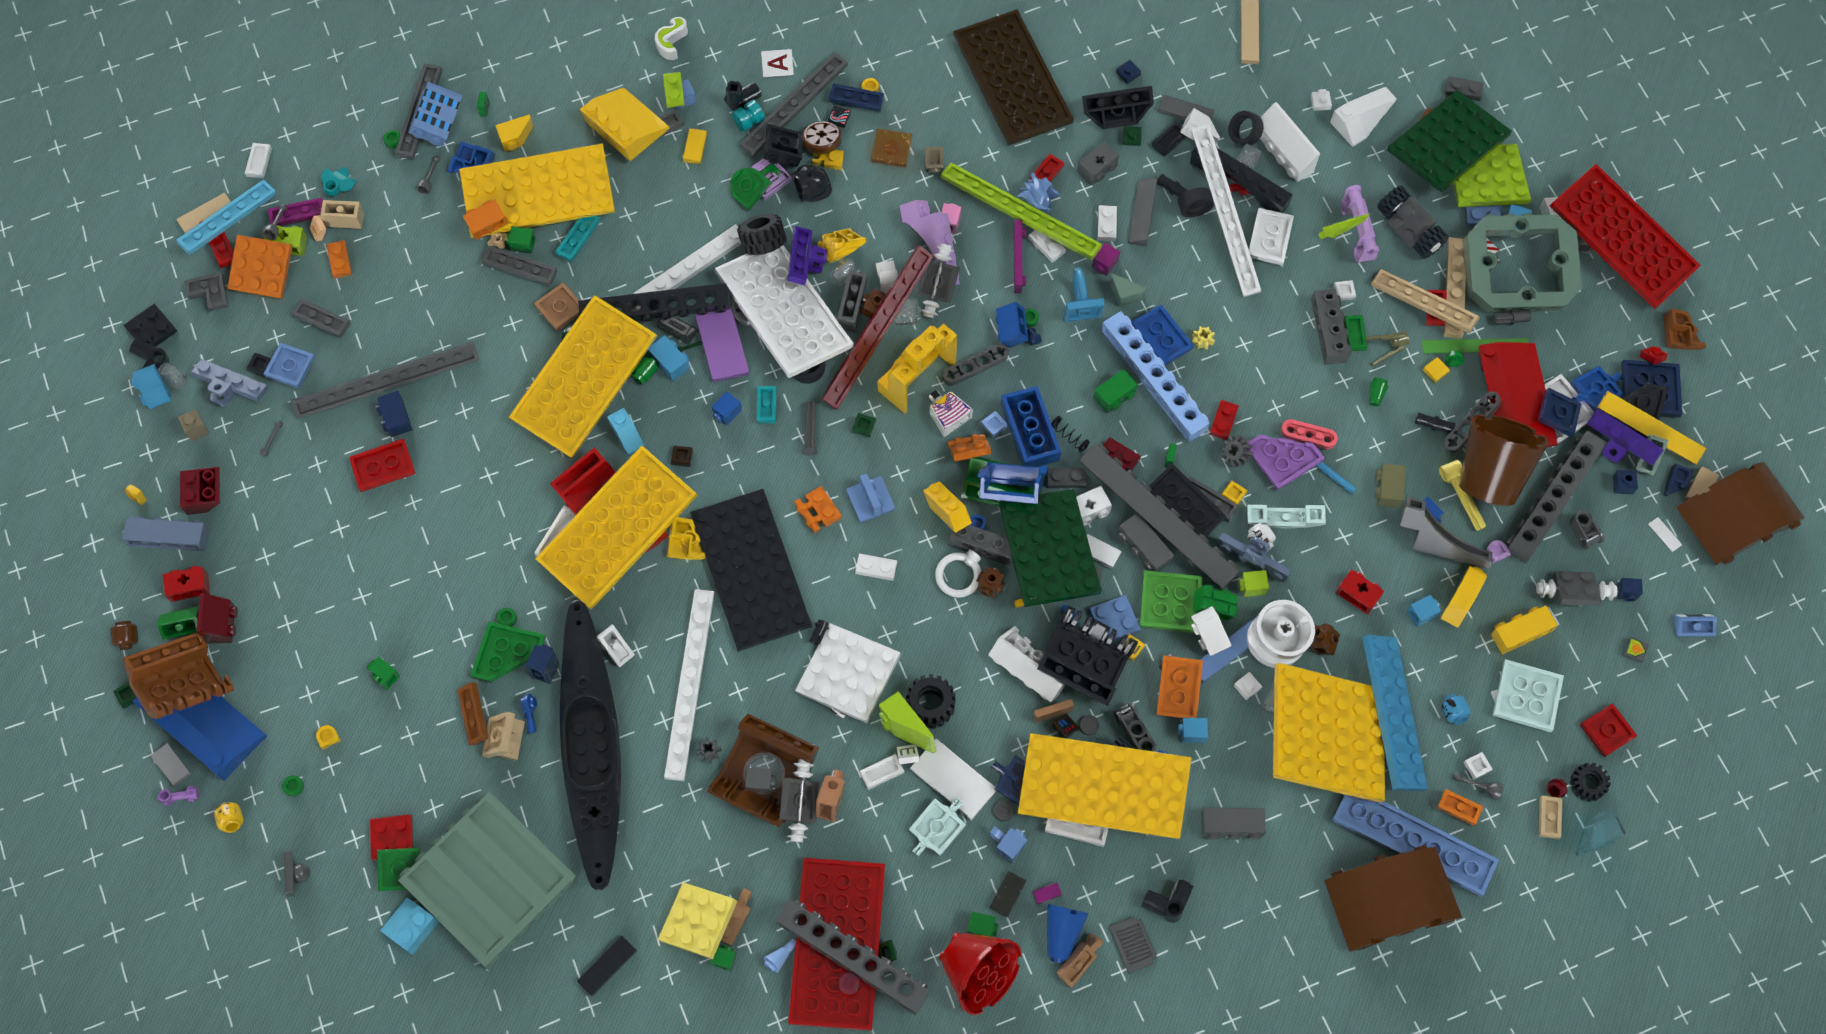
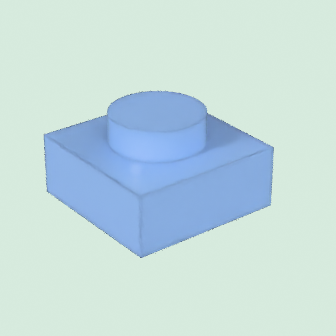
M996 411L981 421V425L992 438L1006 429L1008 425Z

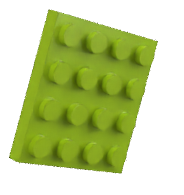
M1517 144L1498 145L1453 183L1458 207L1530 204L1531 201Z

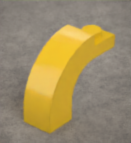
M1469 565L1456 592L1445 608L1441 619L1457 628L1460 626L1487 578V574L1482 569Z

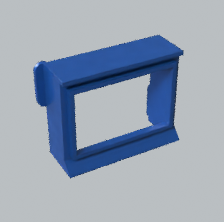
M988 462L985 469H980L978 477L981 478L980 498L1038 504L1039 494L1044 483V475L1047 473L1048 467ZM990 483L1035 487L1034 494L993 491L988 490Z

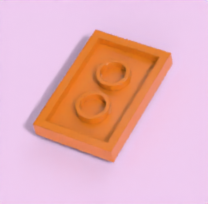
M1163 655L1157 715L1197 718L1203 660Z

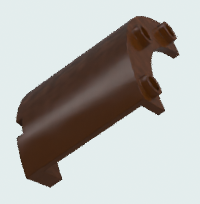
M1765 462L1754 464L1748 470L1744 468L1709 486L1710 491L1707 493L1704 492L1700 495L1697 493L1676 507L1716 565L1731 563L1735 560L1734 556L1761 540L1763 543L1774 537L1773 534L1789 528L1793 530L1801 525L1800 521L1805 519Z
M1426 845L1416 847L1414 851L1387 858L1386 855H1381L1374 858V862L1343 872V870L1336 871L1331 874V878L1324 880L1349 952L1366 949L1384 942L1387 938L1415 932L1419 928L1426 927L1427 929L1445 925L1462 918L1436 847L1427 848Z

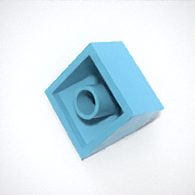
M406 897L380 931L413 955L439 921Z

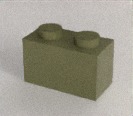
M1383 463L1380 469H1377L1375 480L1378 481V487L1375 488L1374 497L1377 498V505L1401 507L1404 502L1406 466Z

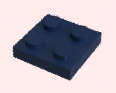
M1548 388L1544 393L1538 421L1571 437L1575 434L1582 404Z

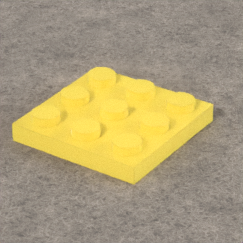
M683 882L658 940L713 959L737 901L734 898Z

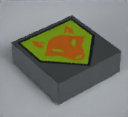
M1629 637L1623 656L1642 663L1649 644Z

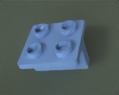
M867 474L861 475L860 484L847 488V494L861 523L895 510L893 501L881 476L869 479Z

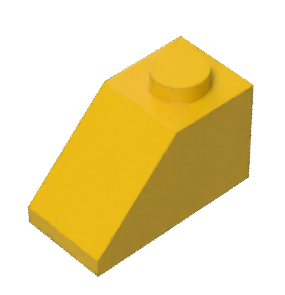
M530 114L495 125L505 152L522 147L533 128Z

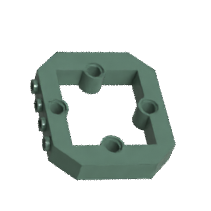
M1548 212L1539 215L1524 213L1516 216L1512 213L1504 214L1503 216L1488 214L1463 239L1467 294L1469 298L1487 313H1508L1510 310H1514V312L1526 310L1531 312L1561 311L1582 288L1577 231L1557 214L1550 215ZM1515 224L1519 225L1522 230L1517 229ZM1523 235H1553L1554 253L1547 259L1546 265L1550 271L1556 273L1558 292H1536L1532 286H1523L1517 293H1491L1489 272L1496 266L1497 257L1494 253L1487 251L1486 236H1510L1518 239ZM1555 258H1558L1561 264L1557 263ZM1482 260L1487 261L1489 266L1484 265ZM1522 294L1527 295L1528 300H1525Z

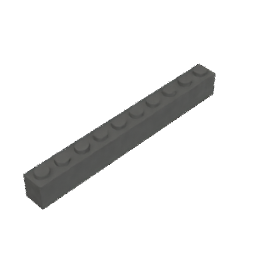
M1094 444L1080 459L1081 464L1131 509L1138 513L1219 588L1225 589L1239 574V571L1236 570L1238 566L1230 559L1227 562L1222 557L1223 553L1216 546L1214 548L1207 544L1209 540L1202 534L1198 536L1193 531L1195 528L1188 521H1181L1179 519L1180 514L1173 508L1169 510L1165 506L1166 502L1159 495L1153 496L1150 493L1152 489L1144 482L1140 484L1136 480L1138 477L1131 470L1125 471L1122 468L1123 463L1116 457L1112 459L1108 455L1109 451L1103 445L1097 446Z

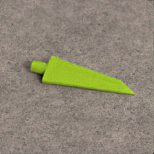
M1370 213L1324 226L1322 228L1323 231L1319 233L1320 239L1326 237L1336 238L1365 222Z

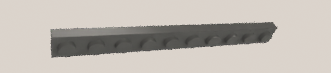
M471 341L292 399L291 403L299 419L478 361L479 357L475 345Z

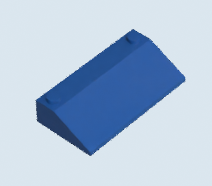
M212 695L211 700L181 711L173 709V714L159 719L152 718L223 781L267 737L265 733L221 696L216 697ZM136 697L132 702H134L139 708H141L146 713L143 706Z

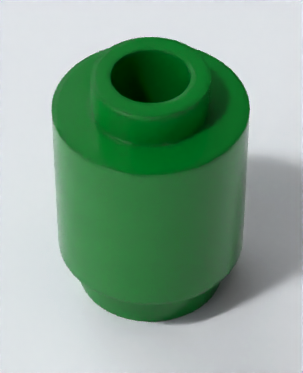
M643 357L634 369L631 377L641 385L647 383L658 370V363L651 357Z

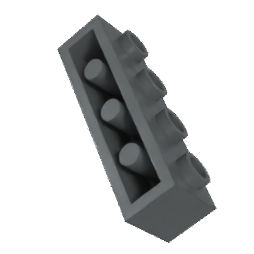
M1336 289L1314 291L1311 302L1324 365L1346 363L1351 355V346L1347 343L1348 331L1347 328H1344L1343 324L1344 313L1340 310V295H1337Z

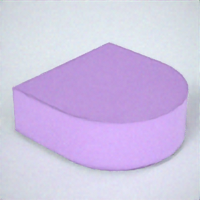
M1492 541L1487 547V551L1493 552L1492 563L1511 555L1508 547L1502 541Z

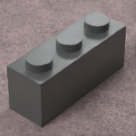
M849 270L837 321L844 330L853 332L856 330L862 306L861 301L867 286V273Z
M1138 513L1119 525L1118 537L1123 543L1129 545L1135 557L1141 559L1147 571L1159 572L1172 563L1173 553Z
M1203 808L1201 812L1202 837H1208L1209 840H1218L1220 837H1228L1229 840H1238L1240 837H1248L1249 840H1259L1266 833L1265 808Z

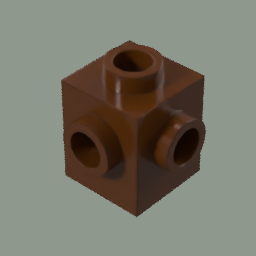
M872 289L870 294L866 292L861 301L864 305L860 313L871 319L886 294Z
M987 567L985 572L981 571L976 579L979 582L977 591L984 596L994 599L997 592L1001 593L1005 586L1003 582L1005 575L996 568L991 569Z
M1315 625V636L1309 648L1317 655H1334L1340 634L1332 625Z

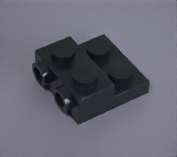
M768 124L766 127V142L763 146L764 159L769 160L771 164L781 163L785 164L788 168L798 167L802 160V132Z

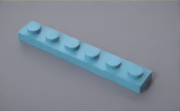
M263 179L176 240L177 244L186 253L191 255L274 197L276 190Z

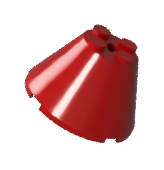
M957 932L952 936L946 950L941 952L939 960L942 962V966L961 1008L968 1014L977 1015L983 1013L982 1009L988 1005L993 1007L1007 993L1020 968V965L1017 964L1018 957L1022 956L1020 946L1010 939L969 933L960 934Z

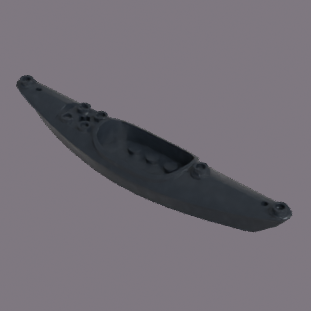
M575 600L568 608L563 644L560 687L561 756L567 799L583 867L590 886L600 891L609 884L615 856L621 795L620 738L613 694L601 647L597 639V633L586 604L581 600ZM595 812H599L600 814H597L598 817L594 818L592 816Z

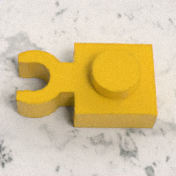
M834 150L826 154L813 153L814 157H819L818 159H812L813 165L824 164V168L842 170L844 151Z

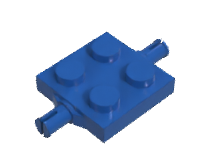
M1599 365L1570 383L1578 393L1572 399L1577 402H1586L1595 412L1607 391L1618 397L1623 395L1616 384L1617 381L1622 379V374L1617 372L1610 376Z

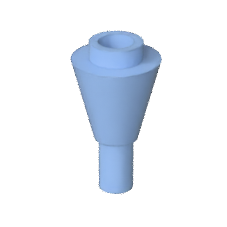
M791 939L784 947L765 956V967L770 972L775 971L778 973L789 953L795 948L796 941Z

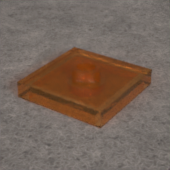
M877 129L871 162L906 167L912 134Z

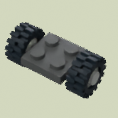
M1402 185L1389 191V194L1385 195L1377 206L1378 210L1387 219L1391 217L1387 223L1423 259L1429 258L1436 251H1439V248L1444 246L1449 236L1439 225L1433 228L1436 224L1434 218Z

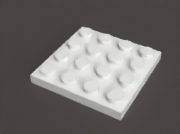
M830 623L828 626L829 630H826L821 645H818L795 691L801 696L868 723L901 653Z

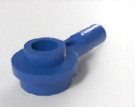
M529 693L521 697V708L525 719H527L528 734L536 733L533 712L537 708V700Z

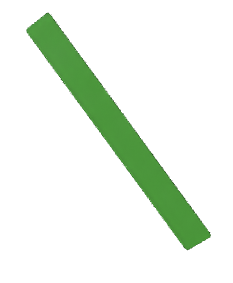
M1528 338L1422 340L1424 354L1449 353L1454 350L1461 353H1478V345L1494 342H1529Z

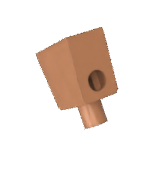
M833 770L831 776H825L816 801V817L832 822L836 821L845 790L844 773L842 771Z

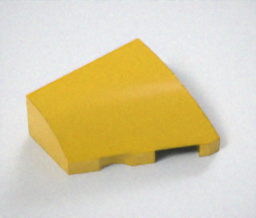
M677 517L670 525L666 557L689 560H702L706 558L700 545L699 535L695 532V525L692 519Z

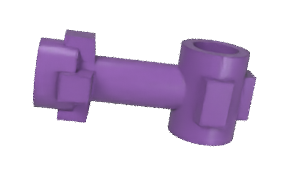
M188 786L186 791L174 793L164 789L158 794V801L163 802L165 806H171L175 800L188 799V802H194V800L199 799L198 787Z

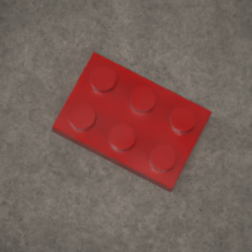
M404 438L349 457L360 492L416 474Z

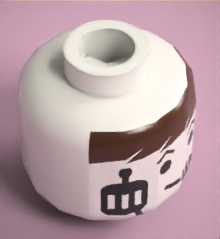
M1258 523L1248 530L1247 540L1249 543L1253 537H1258L1269 543V550L1274 547L1273 542L1276 540V536L1267 524Z

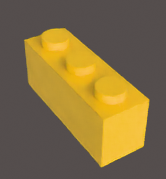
M940 481L931 484L923 490L929 508L955 533L972 524L966 506Z
M1546 605L1541 608L1536 606L1530 609L1526 615L1518 614L1511 618L1512 621L1508 623L1503 621L1495 625V629L1490 635L1503 655L1553 632L1558 624Z

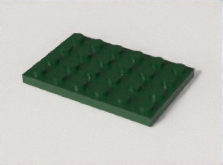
M1456 90L1391 143L1387 151L1442 193L1511 135L1512 130L1460 91Z
M1074 489L1039 494L1038 504L999 501V508L1024 607L1101 594L1100 582Z

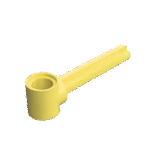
M1455 460L1440 466L1439 473L1443 481L1453 485L1475 530L1480 531L1484 529L1486 524L1472 497L1459 486L1462 472L1461 462Z

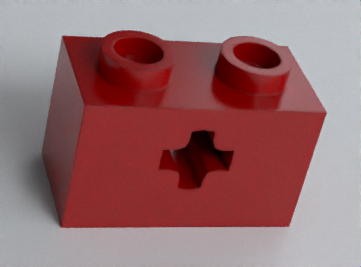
M192 566L187 570H172L169 573L163 574L164 592L170 602L200 597L201 593L210 595L208 573L203 567Z
M1352 569L1336 591L1337 595L1367 615L1384 593V590L1377 583L1370 582L1362 573Z

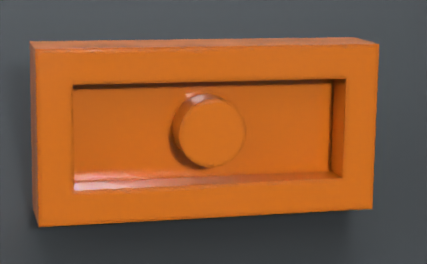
M345 240L326 244L334 279L352 275Z
M1445 789L1437 809L1475 826L1483 806Z

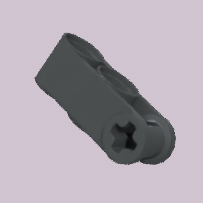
M1132 702L1119 711H1113L1117 723L1124 731L1133 749L1142 750L1141 746L1147 745L1151 751L1155 752L1156 743ZM1137 728L1141 731V734L1135 735L1131 729Z

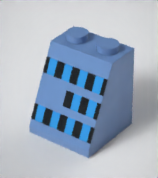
M428 82L419 98L408 133L418 139L430 141L433 145L443 146L450 132L462 95Z

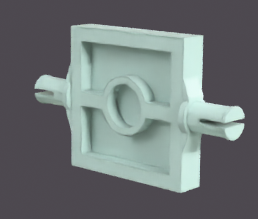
M958 798L955 799L950 807L934 799L910 827L909 831L919 840V844L912 850L917 856L926 847L941 856L965 828L966 823L958 818L956 814L958 808L963 804Z

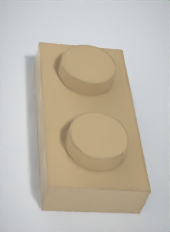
M1541 796L1539 837L1560 839L1562 831V798Z

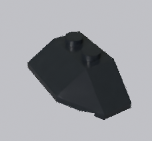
M1152 86L1082 96L1084 114L1101 129L1138 124L1154 104Z

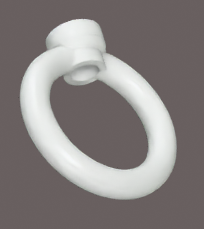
M970 549L966 554L958 552L945 556L938 563L935 571V578L939 588L945 594L956 598L972 594L977 589L979 583L976 579L981 572L978 564L981 560L980 556ZM955 560L964 561V563L972 567L974 572L972 583L962 590L950 588L943 579L944 568L948 563Z

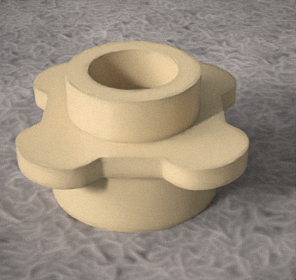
M491 234V238L487 242L488 246L503 249L506 245L507 234Z

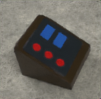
M1068 714L1063 715L1052 723L1053 729L1061 738L1068 739L1080 729Z

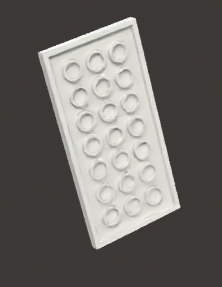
M783 245L767 254H745L716 267L715 273L722 283L727 284L730 295L786 376L790 378L853 348V342L808 279L805 285L787 281L790 254Z

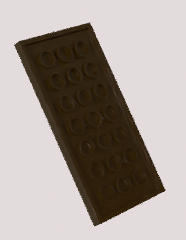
M1018 9L953 31V36L1008 146L1074 122V118Z

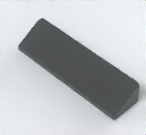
M1157 178L1138 180L1129 244L1147 246Z

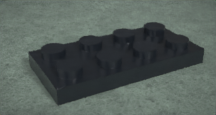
M1173 464L1149 485L1152 489L1150 493L1155 497L1159 495L1166 502L1165 506L1169 510L1171 508L1176 510L1180 514L1179 519L1183 522L1188 521L1195 528L1193 531L1198 536L1202 534L1207 537L1227 518Z

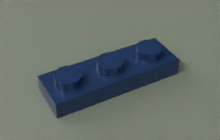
M834 83L829 95V102L881 112L884 101V93Z

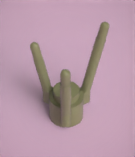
M1402 331L1366 337V340L1390 339L1391 345L1396 347V349L1377 359L1371 365L1375 366L1397 352L1404 351V346L1409 345L1410 341L1408 333Z

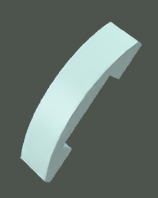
M1247 505L1248 524L1254 526L1261 523L1267 524L1270 528H1307L1326 524L1325 505H1306L1305 508H1267V505Z

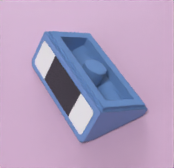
M1674 614L1676 636H1716V616L1712 614Z

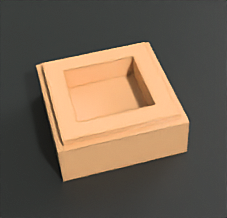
M320 215L314 216L309 228L316 242L322 241L327 229Z

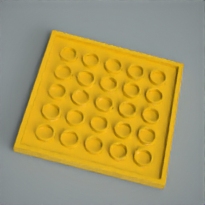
M1277 663L1274 676L1273 778L1379 803L1385 801V752L1372 686Z

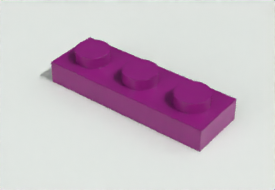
M322 197L286 205L287 210L282 213L277 225L283 226L313 219L314 216L320 215L323 204ZM280 206L268 209L270 224H273L280 211Z

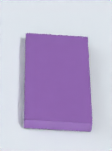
M732 308L723 313H715L714 311L706 315H696V322L712 382L749 375Z

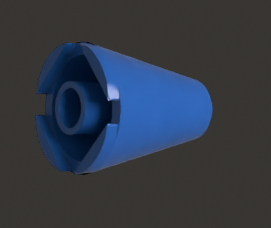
M1048 904L1047 956L1051 957V961L1063 963V960L1069 958L1088 918V913Z

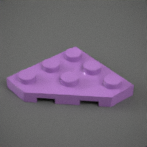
M1258 435L1248 442V444L1253 446L1249 450L1254 454L1251 457L1277 491L1325 459L1314 443H1300L1290 439L1270 438L1266 435Z

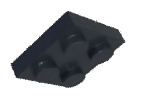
M155 303L124 324V327L134 339L138 337L155 347L177 332V329Z

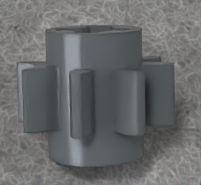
M706 737L705 742H698L701 749L696 750L697 755L702 754L700 758L702 762L706 759L712 764L713 759H719L717 752L722 751L720 746L716 747V739L712 742ZM712 748L713 752L708 751L706 753L705 749L710 750Z

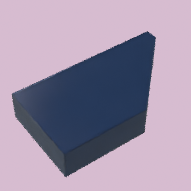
M1675 463L1663 496H1669L1686 489L1689 486L1693 470Z

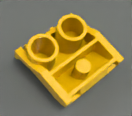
M851 228L822 235V241L818 242V247L827 250L826 261L833 263L865 244L866 238L853 232Z

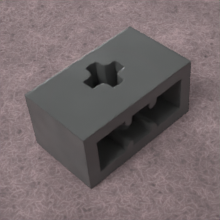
M1103 142L1078 162L1077 172L1093 185L1097 181L1100 182L1109 171L1112 172L1117 168L1119 154Z

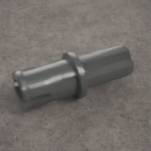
M1510 310L1508 313L1493 315V322L1496 325L1507 323L1514 325L1517 322H1530L1532 319L1530 310L1517 312Z

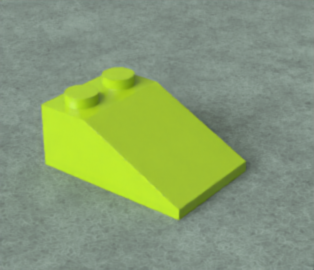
M896 692L879 704L881 724L887 732L890 730L894 736L933 754L936 752L933 734L899 692Z

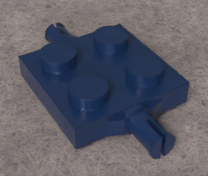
M1015 755L1006 767L994 761L991 768L1000 773L999 781L994 790L1019 806L1026 761Z

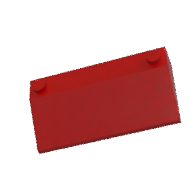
M1494 342L1478 345V356L1481 370L1484 371L1488 392H1496L1502 401L1501 406L1493 415L1528 425L1536 430L1535 434L1538 436L1544 435L1548 439L1547 447L1558 446L1555 429L1538 421L1546 389L1535 343ZM1490 398V403L1495 404V398Z
M594 447L550 484L574 514L577 515L616 472ZM664 531L646 552L655 548L669 535Z

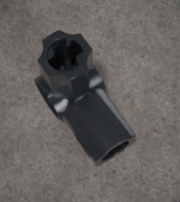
M730 81L727 83L724 101L732 111H735L740 107L744 108L746 103L758 99L762 94L756 83H751L742 88L739 81Z
M138 337L132 342L129 352L146 361L143 368L155 364L159 373H161L163 368L169 364V357L163 349L157 348ZM163 355L164 357L161 361H155L156 356Z
M1177 879L1169 898L1148 890L1141 907L1165 917L1171 923L1178 922L1182 917L1194 886L1185 880ZM1174 907L1179 913L1171 914L1168 909Z

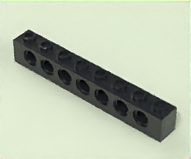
M726 283L600 298L614 308H621L622 313L633 320H641L642 322L652 321L653 318L666 320L670 319L671 316L688 317L689 314L695 313L697 315H706L712 311L723 313L730 309ZM708 297L715 299L712 303H706L705 300ZM591 299L578 300L579 315H581ZM690 299L696 300V303L692 306L687 305V301ZM672 301H676L678 303V305L674 308H670L668 306L669 303ZM654 303L659 304V308H658V309H656V310H651V309H650V306H651L652 304H654ZM634 306L641 307L638 312L631 311Z

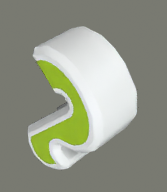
M675 17L671 19L670 26L659 28L655 33L656 49L665 59H678L677 50L672 44L688 34L687 22L684 18Z

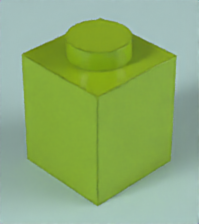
M1266 570L1243 572L1241 578L1238 579L1239 591H1242L1243 597L1267 594L1269 584Z

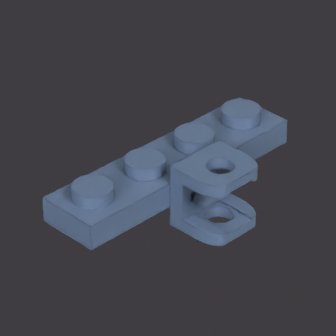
M203 359L191 370L192 377L210 383L207 388L208 392L212 393L210 395V402L219 406L228 404L234 397L233 393L258 402L268 390L267 384ZM218 397H224L222 400H217Z
M1222 533L1216 546L1223 552L1235 555L1241 562H1248L1258 571L1266 570L1276 581L1285 583L1291 572V569L1266 556L1270 545L1258 537H1253L1249 546Z

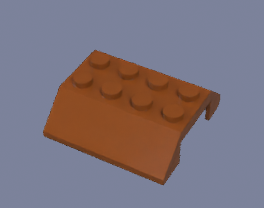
M198 632L123 658L130 687L149 717L159 719L173 714V709L181 711L211 700L212 695L219 697L234 691V686L229 677L225 675L223 681L207 657L208 645Z

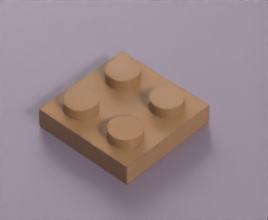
M564 282L534 303L536 309L556 331H559L580 316L579 299Z

